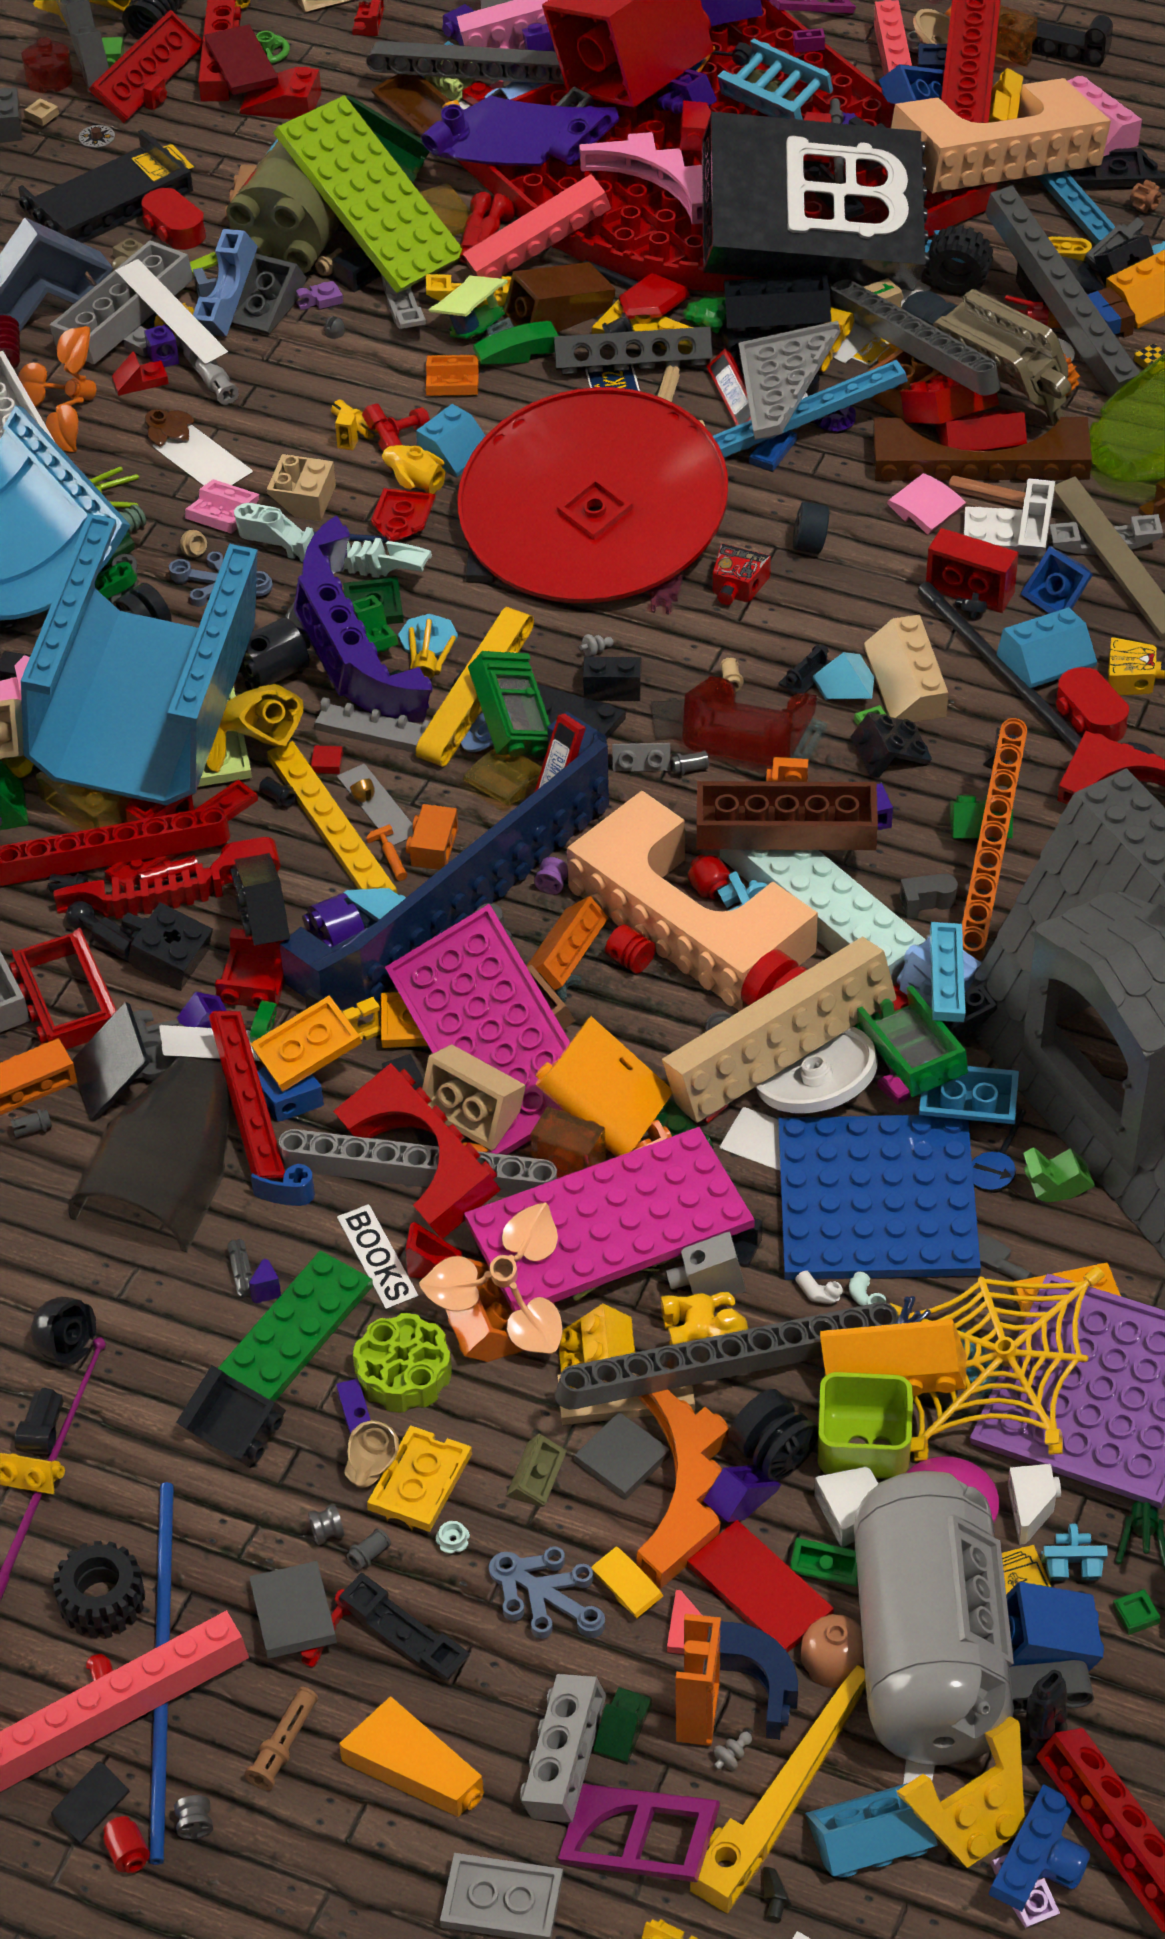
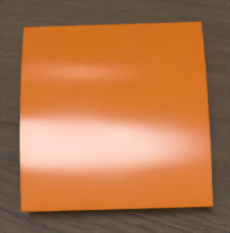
M476 355L427 356L426 396L478 395L479 360Z

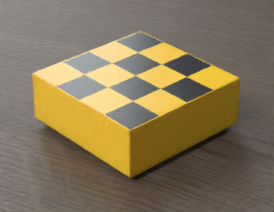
M1153 343L1134 353V361L1152 374L1165 367V351Z

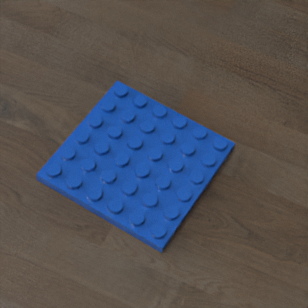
M925 1115L778 1118L785 1280H795L796 1276L803 1271H808L814 1279H850L857 1272H864L870 1278L980 1276L981 1265L968 1120Z

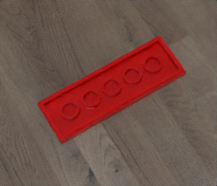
M170 10L103 73L88 90L125 123L145 104L143 88L156 75L163 77L166 83L202 48L203 40Z

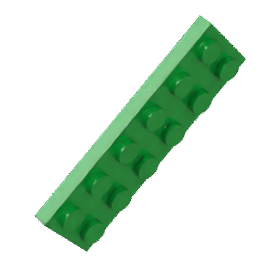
M320 1250L218 1369L275 1402L373 1287L372 1278Z

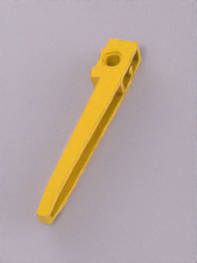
M857 1665L841 1684L745 1823L742 1825L730 1818L723 1829L718 1827L713 1832L698 1882H690V1892L723 1912L729 1913L769 1855L853 1713L866 1688L864 1668ZM727 1860L734 1863V1865L722 1867L718 1863Z

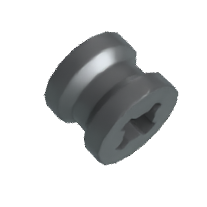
M335 1504L328 1505L321 1512L315 1510L308 1512L309 1523L318 1545L324 1544L328 1538L335 1537L338 1539L345 1536Z
M201 1795L186 1796L175 1803V1816L179 1818V1822L176 1825L178 1836L184 1839H198L212 1832L213 1822L208 1816L211 1806L210 1800L207 1797Z

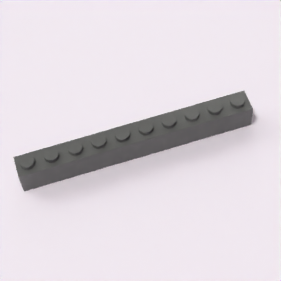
M1013 185L990 193L985 212L986 216L1111 401L1114 402L1135 394L1141 377L1140 371Z

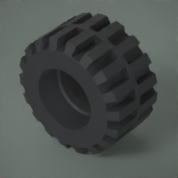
M958 225L957 228L948 226L947 230L941 229L938 235L935 234L928 251V267L924 268V270H927V278L932 279L931 284L939 286V290L942 292L948 291L950 295L958 293L959 296H964L971 289L979 290L987 279L993 260V249L989 246V240L983 239L981 232L976 233L974 228L971 227L966 229L964 225ZM952 258L961 259L966 263L957 262Z
M94 1541V1545L89 1547L85 1543L79 1545L80 1550L77 1552L72 1549L67 1553L68 1560H61L58 1564L59 1571L54 1573L53 1578L55 1583L53 1585L62 1619H65L66 1625L70 1629L75 1627L77 1634L83 1636L86 1632H89L90 1638H98L99 1634H104L106 1638L113 1636L112 1632L118 1630L119 1633L125 1631V1624L130 1623L133 1625L137 1620L136 1613H142L144 1608L145 1590L137 1559L133 1554L129 1555L127 1548L121 1546L117 1549L116 1543L110 1541L107 1545H102V1541ZM109 1582L116 1585L110 1592L102 1596L91 1597L83 1594L90 1586L96 1583Z

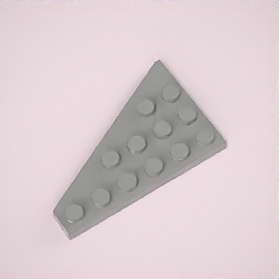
M838 321L739 343L755 440L771 438L774 435L782 434L840 334Z

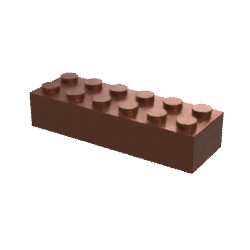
M697 781V849H877L878 814L876 782Z

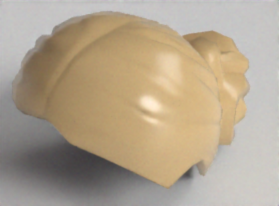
M370 1420L360 1423L352 1430L348 1441V1462L345 1467V1476L357 1487L364 1488L375 1483L379 1479L380 1474L395 1460L399 1450V1438L393 1428L385 1423Z

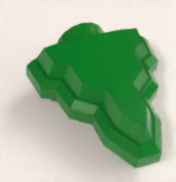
M725 297L715 299L704 298L697 302L688 303L687 308L683 311V317L692 326L710 327L712 332L718 333L726 323Z

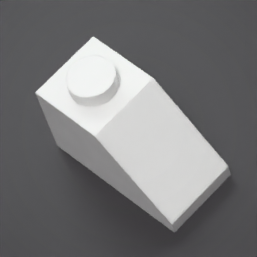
M1051 1464L1010 1467L1008 1491L1019 1545L1026 1544L1054 1512L1056 1498L1061 1497L1059 1477H1053Z

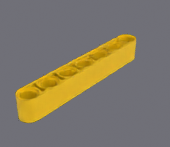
M505 607L501 611L420 737L415 751L417 758L442 767L448 764L482 711L468 669L469 664L481 651L519 653L532 632L534 617L532 615L509 607Z

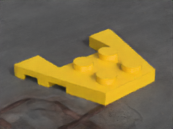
M1011 1716L993 1730L984 1733L996 1765L943 1801H939L931 1778L924 1774L896 1791L898 1796L933 1831L935 1837L956 1860L967 1868L1016 1836L1025 1821L1020 1724L1018 1720Z

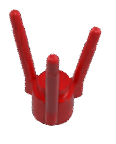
M1005 296L1007 301L1028 306L1026 310L1016 311L1047 326L1049 308L1043 305V302H1032L1017 297Z

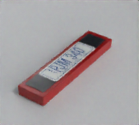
M724 349L706 367L737 426L751 420L746 385L731 353Z
M565 713L557 717L535 791L577 758L586 727Z

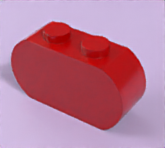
M160 188L147 193L143 197V224L146 229L154 232L161 241L166 242L173 249L186 250L200 245L205 240L206 229L203 222V211L175 189Z
M1077 667L1062 674L1058 682L1056 707L1059 713L1064 715L1072 723L1075 731L1081 733L1082 736L1085 731L1093 734H1102L1115 742L1120 741L1126 734L1129 705L1095 669Z

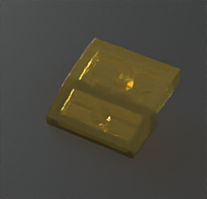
M495 749L479 759L464 774L463 780L508 806L525 798L527 788L538 782L542 767L522 755L516 757L497 755Z

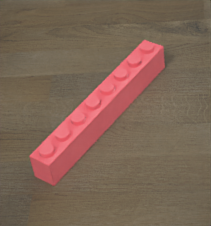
M227 1610L0 1731V1792L248 1659L249 1655L243 1638Z

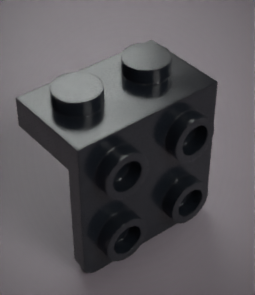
M868 712L851 735L869 775L879 778L894 758L926 765L932 760L928 747L923 742L917 726L908 719L902 720L886 714Z

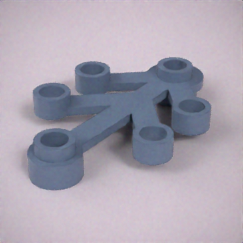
M211 552L207 555L208 567L219 572L223 562V555L220 552ZM176 559L169 564L170 577L177 584H184L189 580L213 583L190 592L191 604L196 607L204 606L207 603V598L211 595L218 573L191 569L190 562L185 559ZM257 571L256 596H264L272 590L273 583L267 573Z
M556 1546L548 1548L544 1555L520 1558L512 1552H501L491 1559L489 1573L492 1579L503 1587L505 1598L503 1613L508 1620L517 1621L524 1615V1603L517 1596V1583L528 1590L533 1615L531 1629L535 1637L547 1638L553 1630L552 1620L546 1613L544 1600L577 1620V1629L582 1636L596 1638L604 1632L605 1616L599 1608L594 1606L583 1607L555 1590L574 1586L579 1588L589 1587L593 1582V1570L589 1565L578 1564L573 1568L572 1572L543 1577H534L528 1572L545 1568L552 1571L563 1568L565 1565V1553ZM552 1556H558L560 1558L558 1561L549 1560V1558ZM503 1565H511V1566H512V1567H510L509 1569H503V1568H501V1566H503ZM580 1573H586L587 1575H589L587 1578L584 1579L577 1577V1575ZM510 1606H518L519 1610L512 1612L508 1608ZM595 1617L597 1619L594 1621H587L585 1618ZM540 1623L548 1625L545 1629H538L536 1627Z

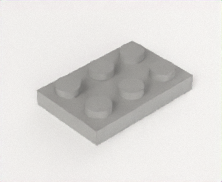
M454 1853L440 1925L442 1928L515 1939H552L563 1880V1869Z

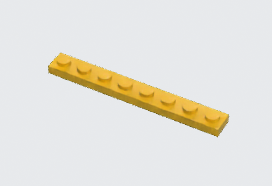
M291 741L285 747H276L267 751L268 760L285 785H291L294 788L297 802L358 890L389 888L397 893V889L295 743Z

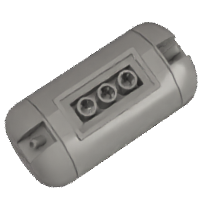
M918 1471L903 1473L880 1482L869 1491L861 1501L854 1522L868 1714L876 1738L897 1757L927 1765L958 1764L982 1756L990 1751L984 1733L1002 1724L1009 1716L1013 1717L1014 1705L1009 1666L1013 1665L1014 1662L1000 1540L995 1538L994 1522L987 1498L976 1488L968 1487L957 1480L952 1474L946 1472Z

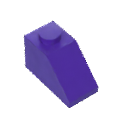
M755 1465L726 1467L722 1469L703 1501L712 1508L719 1520L723 1522L745 1520L774 1495L781 1485L777 1481H771Z

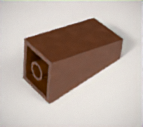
M590 262L513 271L503 317L513 327L533 322L551 321L556 332H560L606 313L612 306L616 289Z

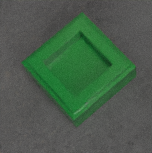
M1145 1589L1113 1600L1112 1607L1128 1635L1160 1624L1161 1617Z

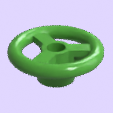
M261 31L256 34L271 64L280 62L287 57L290 45L285 38L275 35L271 31ZM282 45L283 50L273 56L274 49Z

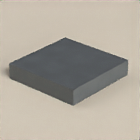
M618 1412L574 1455V1460L576 1464L626 1500L670 1457V1449Z

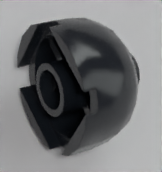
M57 1297L46 1301L37 1310L31 1325V1338L37 1350L44 1357L64 1364H72L83 1358L90 1349L85 1347L89 1337L94 1338L96 1333V1317L93 1308L89 1304L83 1303L82 1300L70 1297Z

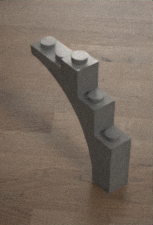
M56 0L77 54L86 91L91 93L88 89L109 69L100 30L95 28L89 0Z

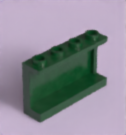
M348 95L346 98L413 183L430 151L423 145L420 138Z

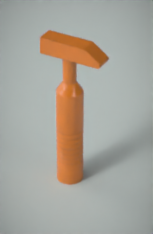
M388 824L371 831L366 837L367 843L381 839L383 843L382 850L398 881L405 880L407 878L405 868L393 844L388 842L386 836L394 834L391 825Z

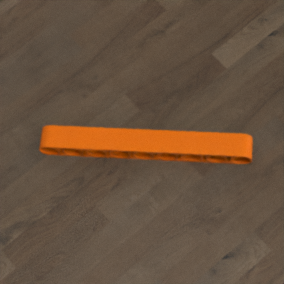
M1017 718L1005 720L1000 728L962 921L963 950L978 961L985 954L1027 736L1026 724ZM1008 735H1015L1018 738L1012 739ZM1009 760L1012 761L1013 764H1005L1002 761ZM997 786H1006L1008 789L1001 790ZM999 811L1004 815L996 816L992 812ZM994 837L997 838L999 841L991 842L986 838ZM989 863L994 867L985 868L981 864ZM983 889L988 894L982 895L976 892V890ZM972 916H980V917H982L984 920H982V921H975V920H973L971 917H972ZM973 942L976 943L978 947L970 948L966 945V943Z

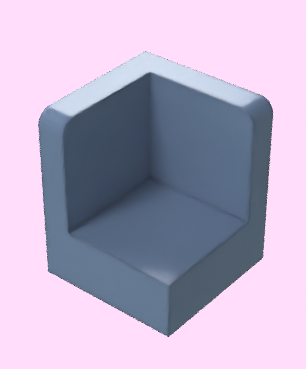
M203 267L193 269L195 290L198 298L209 296L216 286L218 277L207 279Z

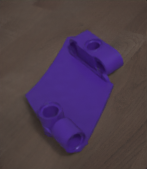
M490 95L464 110L456 104L445 106L441 110L442 120L436 121L421 135V141L433 155L459 161L505 166H541L553 156L571 165L580 158L579 145L596 143L619 121L616 107L550 106L519 102Z

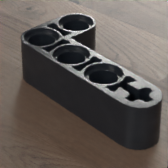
M1098 15L1092 20L1087 32L1029 20L1022 25L1015 38V45L1023 52L1098 67L1104 62L1111 48L1113 23L1109 17Z

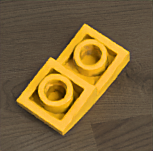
M617 1546L591 1567L595 1577L610 1589L618 1602L636 1618L664 1597L649 1577Z

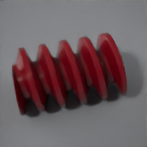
M0 315V351L5 353L11 366L15 369L20 363L19 323L12 316Z

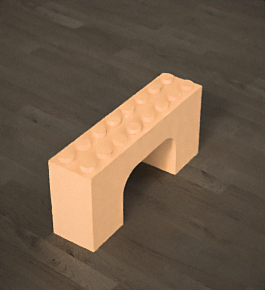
M1065 78L1023 84L1017 119L992 123L970 122L957 116L937 97L895 104L891 128L921 131V141L925 142V153L922 157V163L926 164L923 184L932 193L1101 165L1111 120Z
M642 790L567 847L568 888L575 895L582 898L591 896L616 925H628L654 942L659 956L670 960L677 965L680 971L695 978L705 989L713 991L727 1005L733 1006L739 1011L748 1007L741 1000V988L751 968L762 956L772 950L779 949L797 961L800 966L816 953L818 912L773 881L741 907L722 912L704 908L664 880L663 877L685 860V820Z

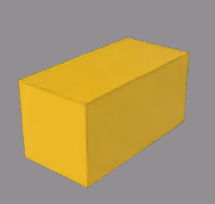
M340 412L335 422L337 448L353 451L358 441L356 415Z

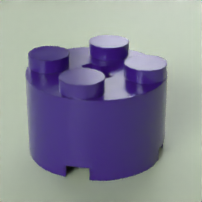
M345 893L309 906L307 914L302 916L306 930L312 932L315 937L331 948L365 930L354 903L348 905L344 900L348 898Z

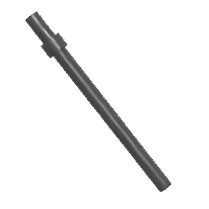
M834 98L830 101V111L828 114H831V123L842 124L843 112L840 110V101ZM833 157L835 183L844 184V159Z

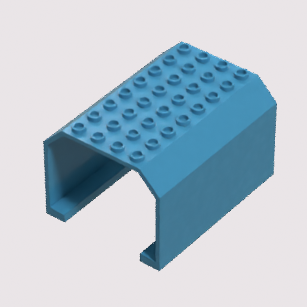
M88 513L21 678L24 756L53 781L169 805L196 793L254 629L258 549L229 543L199 628L120 611L95 589V580L116 530V519Z

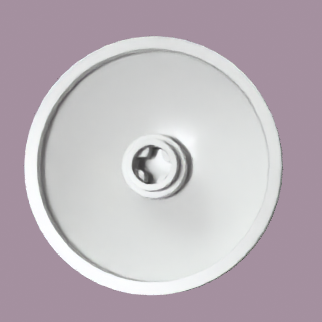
M851 1027L757 1085V1093L767 1105L790 1113H812L839 1106L861 1093L874 1078L878 1066L874 1044L863 1031Z

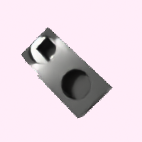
M936 874L901 879L900 899L906 918L919 917L920 910L933 909L935 907L939 909L953 907L957 901L958 882L956 878L949 874Z

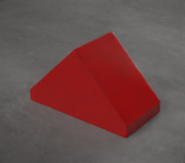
M416 1222L410 1224L405 1250L408 1277L424 1278L442 1260L453 1256H462L460 1250Z

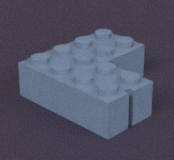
M25 217L0 253V315H8L15 318L19 323L18 328L21 331L47 292L75 304L95 287L85 274L86 271L95 283L98 284L111 273L113 267L100 251Z

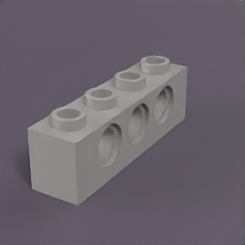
M557 1674L554 1686L548 1691L547 1711L545 1718L540 1720L538 1726L539 1740L536 1750H533L530 1755V1772L527 1782L522 1784L520 1791L521 1803L525 1806L531 1819L573 1822L606 1699V1694L597 1677Z

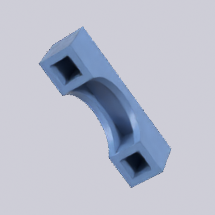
M222 230L215 250L219 266L216 286L209 296L198 298L193 316L212 335L227 337L258 248L249 235L242 230Z

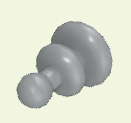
M587 634L583 637L582 645L579 648L584 651L587 657H594L597 653L603 652L605 646L611 647L614 641L611 637L603 639L600 635L593 637V635Z
M743 1732L737 1741L728 1739L725 1743L726 1748L721 1745L715 1746L713 1752L718 1761L714 1764V1767L719 1770L724 1766L730 1771H735L738 1767L735 1758L742 1759L744 1757L743 1747L752 1742L751 1734Z

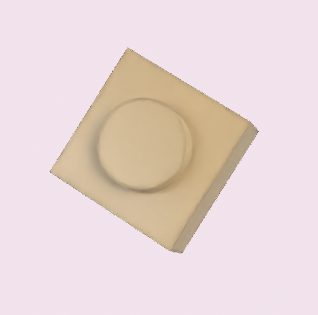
M40 98L24 110L26 119L44 126L58 116L59 111L58 106Z

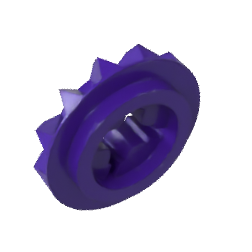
M850 405L845 409L832 412V415L828 414L821 419L814 420L819 427L825 430L842 431L855 423L856 411Z

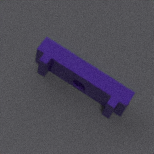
M358 1378L336 1384L339 1401L350 1435L352 1430L360 1423L371 1420Z

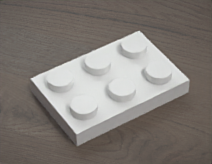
M965 507L964 535L1018 551V555L1044 556L1046 553V549L1037 550L1018 547L1022 509Z

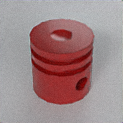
M625 924L620 925L612 932L605 946V953L609 957L630 969L633 973H640L647 968L656 951L654 942Z

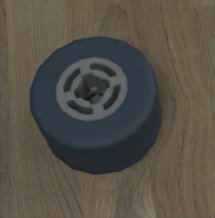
M809 502L801 503L794 527V550L815 554L821 553L829 524L828 506Z

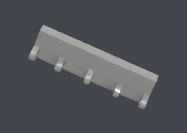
M323 697L321 700V712L315 721L316 731L416 753L417 743L431 721L424 720L423 725L408 722L405 715H400L399 719L381 716V712L378 709H373L372 713L354 710V704L346 703L345 707L330 704L329 698Z

